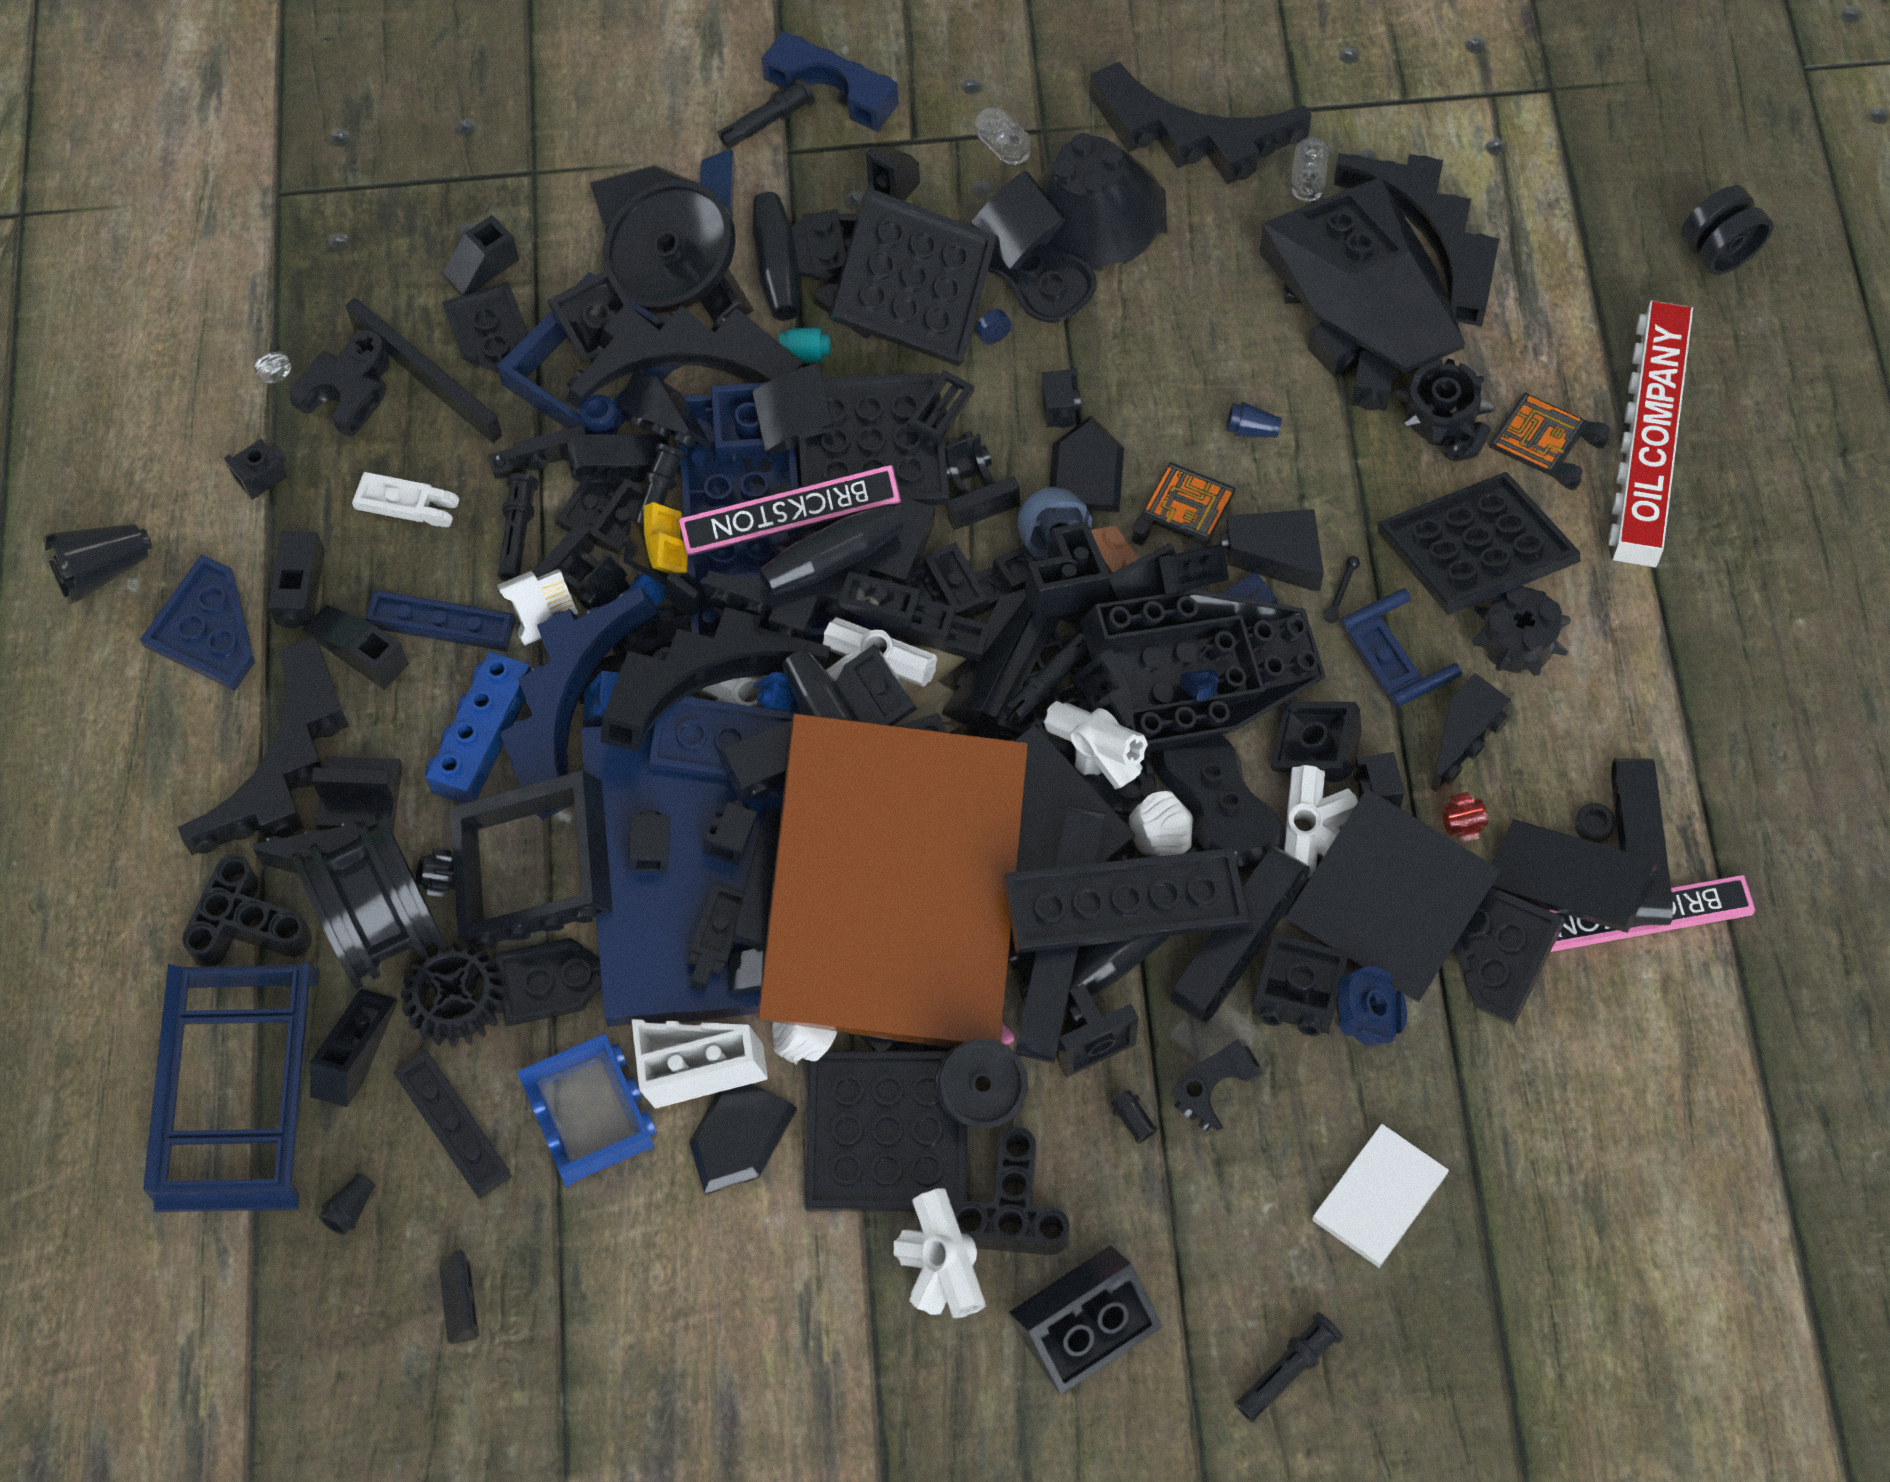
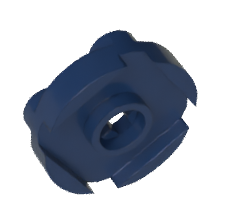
M1366 966L1339 979L1338 1005L1341 1014L1339 1026L1345 1035H1353L1356 1040L1367 1046L1376 1047L1395 1040L1396 1034L1402 1033L1406 1026L1407 1006L1405 997L1401 990L1395 992L1393 985L1389 982L1394 978L1386 970L1377 966ZM1370 1003L1376 1007V1012L1372 1011Z

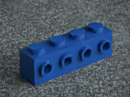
M489 651L484 662H480L476 666L473 674V684L468 694L464 693L461 696L457 706V716L453 724L445 728L441 738V747L436 757H431L427 763L425 777L433 794L462 804L477 800L504 746L500 732L509 728L516 721L526 701L518 678L529 673L531 670L529 664Z

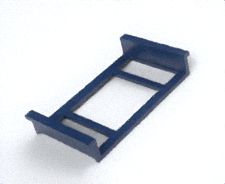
M304 962L303 965L180 967L168 964L143 1186L145 1193L154 1202L153 1210L155 1212L299 1210L300 1193L292 1184L309 985H318L319 980L318 968H312L309 962ZM292 986L289 1009L186 1011L189 988ZM288 1022L279 1129L173 1131L184 1027L186 1024ZM277 1143L274 1179L168 1181L172 1145Z

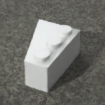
M632 1019L639 1090L654 1108L768 1080L763 1043L749 1025L701 1023V1026L681 1025L678 1021H666V1024H658Z

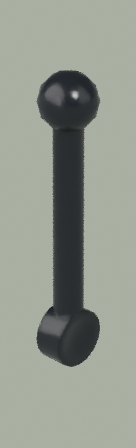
M1356 556L1347 558V569L1333 603L1324 612V619L1328 623H1335L1338 620V607L1353 571L1360 566V560Z

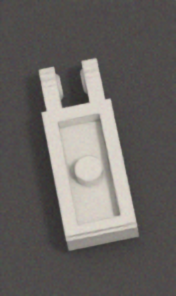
M364 472L352 504L356 510L423 522L424 520L433 526L446 528L451 525L453 517L441 509L428 507L430 501L439 507L453 509L457 507L459 498L455 493L432 488L429 484Z

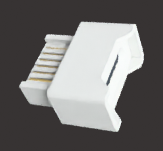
M559 569L536 578L532 571H529L497 585L503 597L511 600L521 622L517 634L524 646L542 639L537 625L546 621L550 615L568 609L575 615L578 614Z

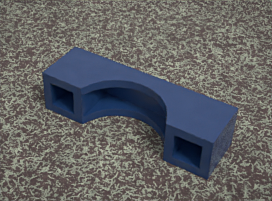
M782 31L762 57L764 80L783 89L795 84V79L798 77H802L808 85L826 84L842 91L848 98L849 119L876 132H879L899 104L898 85L890 77L879 75L864 68L858 62H851L836 55L829 49H822L811 44L801 36H794Z

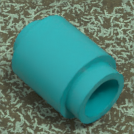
M822 327L788 329V332H781L779 334V343L799 358L802 363H823L825 355H831L830 334H824Z

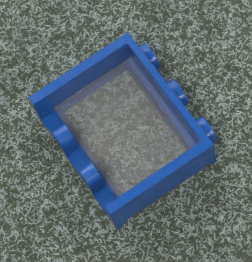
M606 1033L517 1071L566 1188L584 1177L643 1151L655 1149L650 1137L657 1133L648 1111L640 1114L635 1101L642 1099L633 1077L625 1079L621 1067L627 1065L618 1043L610 1045Z

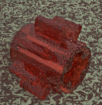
M1468 792L1450 796L1451 802L1448 803L1447 807L1442 808V819L1449 835L1456 834L1457 837L1460 836L1462 842L1480 838L1479 832L1482 831V827L1488 826V815L1483 801L1480 798L1474 800V797H1470Z

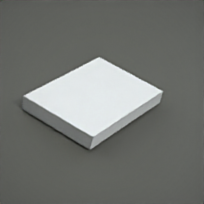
M1381 1124L1314 1214L1312 1221L1380 1268L1447 1176L1449 1170Z

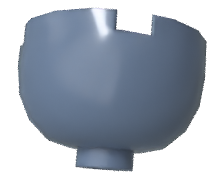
M1048 487L1031 494L1023 502L1018 513L1017 529L1025 547L1034 557L1044 560L1049 559L1052 528L1088 522L1092 530V517L1083 501L1070 490Z

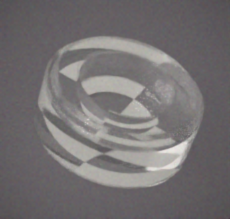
M283 352L269 353L260 358L254 365V371L260 382L267 384L283 379L291 370V363Z

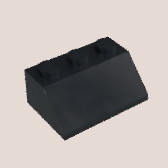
M1111 1245L1009 1311L1024 1343L1060 1395L1163 1327L1132 1264Z

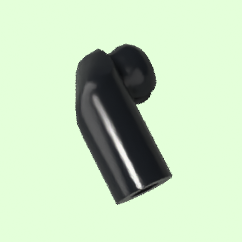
M1475 422L1473 427L1476 435L1474 437L1469 435L1467 439L1462 440L1458 437L1455 440L1453 437H1449L1443 444L1445 456L1454 462L1477 457L1491 432V428L1483 422Z

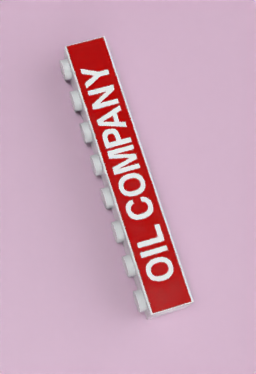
M1650 301L1647 313H1640L1638 318L1636 335H1642L1641 343L1635 344L1632 364H1637L1638 369L1637 373L1632 372L1628 393L1634 394L1633 402H1628L1624 423L1630 424L1629 432H1624L1620 453L1626 454L1625 463L1620 462L1616 479L1617 484H1622L1621 493L1616 492L1612 514L1618 515L1617 524L1612 523L1608 545L1614 546L1613 560L1657 567L1664 549L1693 307Z

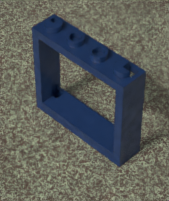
M589 272L579 283L595 275ZM628 298L633 309L656 327L661 319ZM550 311L497 365L502 385L566 429L581 425L585 435H616L619 427L629 416L616 408L624 390L613 400L617 413L614 425L605 431L595 432L583 425L579 413L527 379L567 337L562 328L554 321L553 312ZM682 365L646 368L641 372L659 378L664 382L674 369H679Z

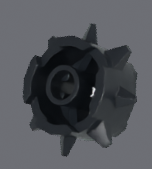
M1447 359L1444 364H1442V360H1435L1424 364L1421 368L1413 369L1414 377L1411 386L1396 389L1394 395L1406 403V419L1403 421V424L1405 426L1410 425L1412 430L1422 438L1427 439L1429 444L1435 446H1442L1449 437H1453L1454 440L1457 437L1461 439L1467 434L1474 437L1476 432L1473 426L1477 415L1493 412L1494 405L1481 398L1482 382L1485 380L1484 376H1477L1472 369L1463 363H1459V366H1456L1453 359Z
M1522 585L1499 594L1491 602L1489 608L1476 606L1474 609L1485 620L1482 632L1471 639L1472 645L1484 647L1487 650V657L1496 665L1495 669L1497 671L1506 670L1513 673H1521L1522 670L1528 669L1534 676H1538L1541 673V667L1548 662L1552 654L1566 656L1569 652L1557 639L1560 630L1571 622L1570 617L1561 615L1560 605L1548 597L1544 591H1538Z

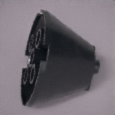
M1087 133L1075 135L1072 141L1059 151L1037 181V184L1066 217L1064 223L1049 242L1058 249L1083 259L1091 266L1093 271L1103 270V266L1121 261L1125 264L1133 260L1151 245L1161 228L1164 217V200L1157 179L1146 166L1106 138L1090 136Z

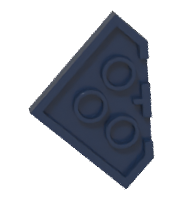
M201 554L140 641L143 647L235 691L255 663L239 591L231 568Z

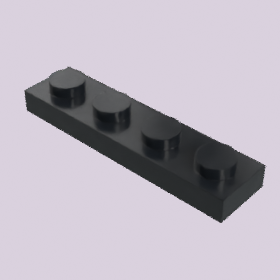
M427 1050L393 1071L395 1077L478 1199L513 1177Z

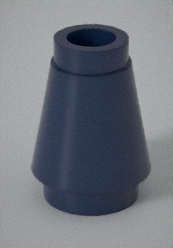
M1243 401L1241 404L1232 403L1226 431L1234 432V436L1277 438L1281 417L1274 416Z

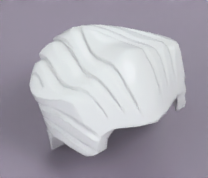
M1159 791L1152 793L1131 812L1128 821L1129 828L1136 835L1133 841L1142 855L1157 857L1184 854L1191 848L1193 816L1172 792Z
M773 1022L772 1025L774 1052L782 1058L784 1057L787 1061L794 1062L796 1065L802 1058L817 1061L827 1052L837 1034V1031L777 1022Z

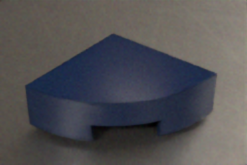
M1215 669L1183 673L1180 677V687L1196 702L1209 699L1217 692L1218 673Z

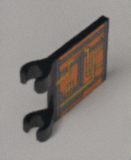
M1524 392L1490 442L1489 447L1554 477L1567 489L1575 490L1581 483L1580 477L1583 470L1578 465L1563 463L1580 436L1592 446L1599 449L1604 448L1609 440L1610 428L1601 422L1586 421Z
M1170 462L1142 514L1133 525L1132 532L1134 533L1131 541L1144 545L1155 524L1190 538L1191 540L1186 547V551L1206 547L1234 496L1236 488Z

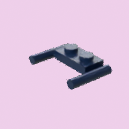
M1405 588L1339 620L1342 629L1349 634V642L1385 696H1390V700L1396 708L1462 676L1458 664L1453 663L1422 679L1420 673L1389 627L1380 617L1411 601L1410 594Z

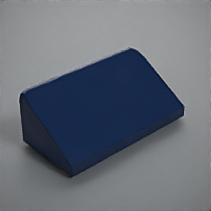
M733 149L701 160L700 184L716 194L724 203L733 219L735 158Z

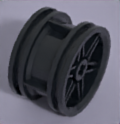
M382 812L375 815L377 823L370 827H367L364 821L358 823V838L331 852H325L315 843L310 846L312 854L303 858L298 851L291 855L313 909L343 969L356 989L364 986L362 977L370 974L373 980L381 978L379 966L382 961L409 948L416 950L422 958L428 955L427 946L436 943L438 949L446 946L422 892Z

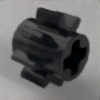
M433 848L432 855L428 854V856L420 857L416 870V883L423 885L426 895L444 898L446 891L450 889L455 890L451 850Z

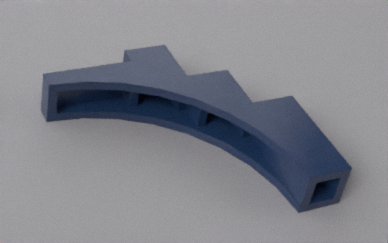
M641 587L623 592L616 600L602 607L592 608L580 618L568 609L550 615L546 621L537 625L551 662L532 668L528 674L518 678L533 716L516 720L509 728L500 732L520 787L569 774L567 748L571 721L579 697L591 674L615 644L633 628L658 613L653 601ZM575 803L559 807L556 809L548 810L545 812H541L536 815L539 816L542 820H544L574 805Z

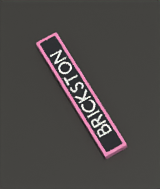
M890 465L681 518L679 521L687 555L691 556L861 513L887 504L901 503L894 468Z
M1740 875L1671 888L1673 899V919L1671 925H1631L1628 933L1554 910H1548L1562 916L1565 920L1551 952L1751 916L1755 912V907L1745 877Z

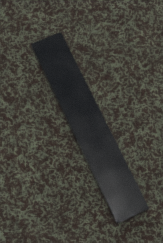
M353 298L345 304L351 323L359 331L370 330L376 332L383 342V349L386 350L393 360L493 444L502 437L497 415L357 298Z

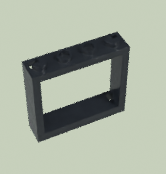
M581 770L450 808L459 939L473 944L475 948L483 946L494 948L497 946V942L508 939L513 941L525 940L530 938L531 933L560 931L564 929L565 924L572 922L589 923L592 922V917L613 912L602 781ZM575 803L582 894L484 920L478 830Z

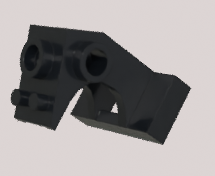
M968 431L962 437L956 439L952 437L946 440L947 477L957 496L949 500L948 520L953 530L1020 506V486L1015 476L999 482H995L987 468V466L992 465L991 457L986 446H981L980 434L973 436L972 432ZM978 475L983 488L969 492L962 480Z
M580 522L533 571L536 578L559 569L569 592L576 596L579 603L587 610L602 607L616 600L620 594L630 588L625 579L627 576L626 571L614 561L608 552L604 555L601 562H598L589 555L595 548L590 529Z
M1237 1039L1225 1046L1224 1049L1185 1071L1171 1092V1095L1177 1099L1174 1106L1191 1120L1196 1115L1203 1119L1198 1126L1204 1131H1209L1211 1127L1215 1130L1223 1128L1211 1105V1093L1216 1084L1228 1077H1236L1245 1082H1252L1265 1074L1245 1039ZM1196 1081L1202 1085V1093L1199 1096H1195L1192 1092V1085Z

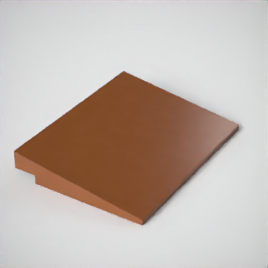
M800 714L793 715L758 1020L943 1048L957 1046L968 1040L991 1039L997 1042L1001 1041L1011 922L1002 879L1005 873L1016 872L1028 743Z

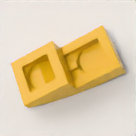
M654 502L644 506L645 543L652 568L666 573H687L688 555L684 540H681L679 521L682 518V512Z

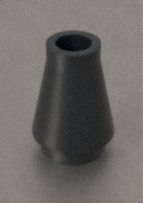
M356 1173L345 1186L321 1206L323 1211L319 1215V1219L326 1227L340 1235H345L348 1230H354L370 1194L375 1189V1184L366 1176Z

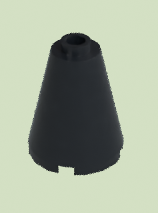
M136 524L57 532L44 535L43 537L45 551L53 549L54 556H52L49 564L63 596H69V604L82 600L148 558L147 550L152 549L147 531L145 529L139 530Z

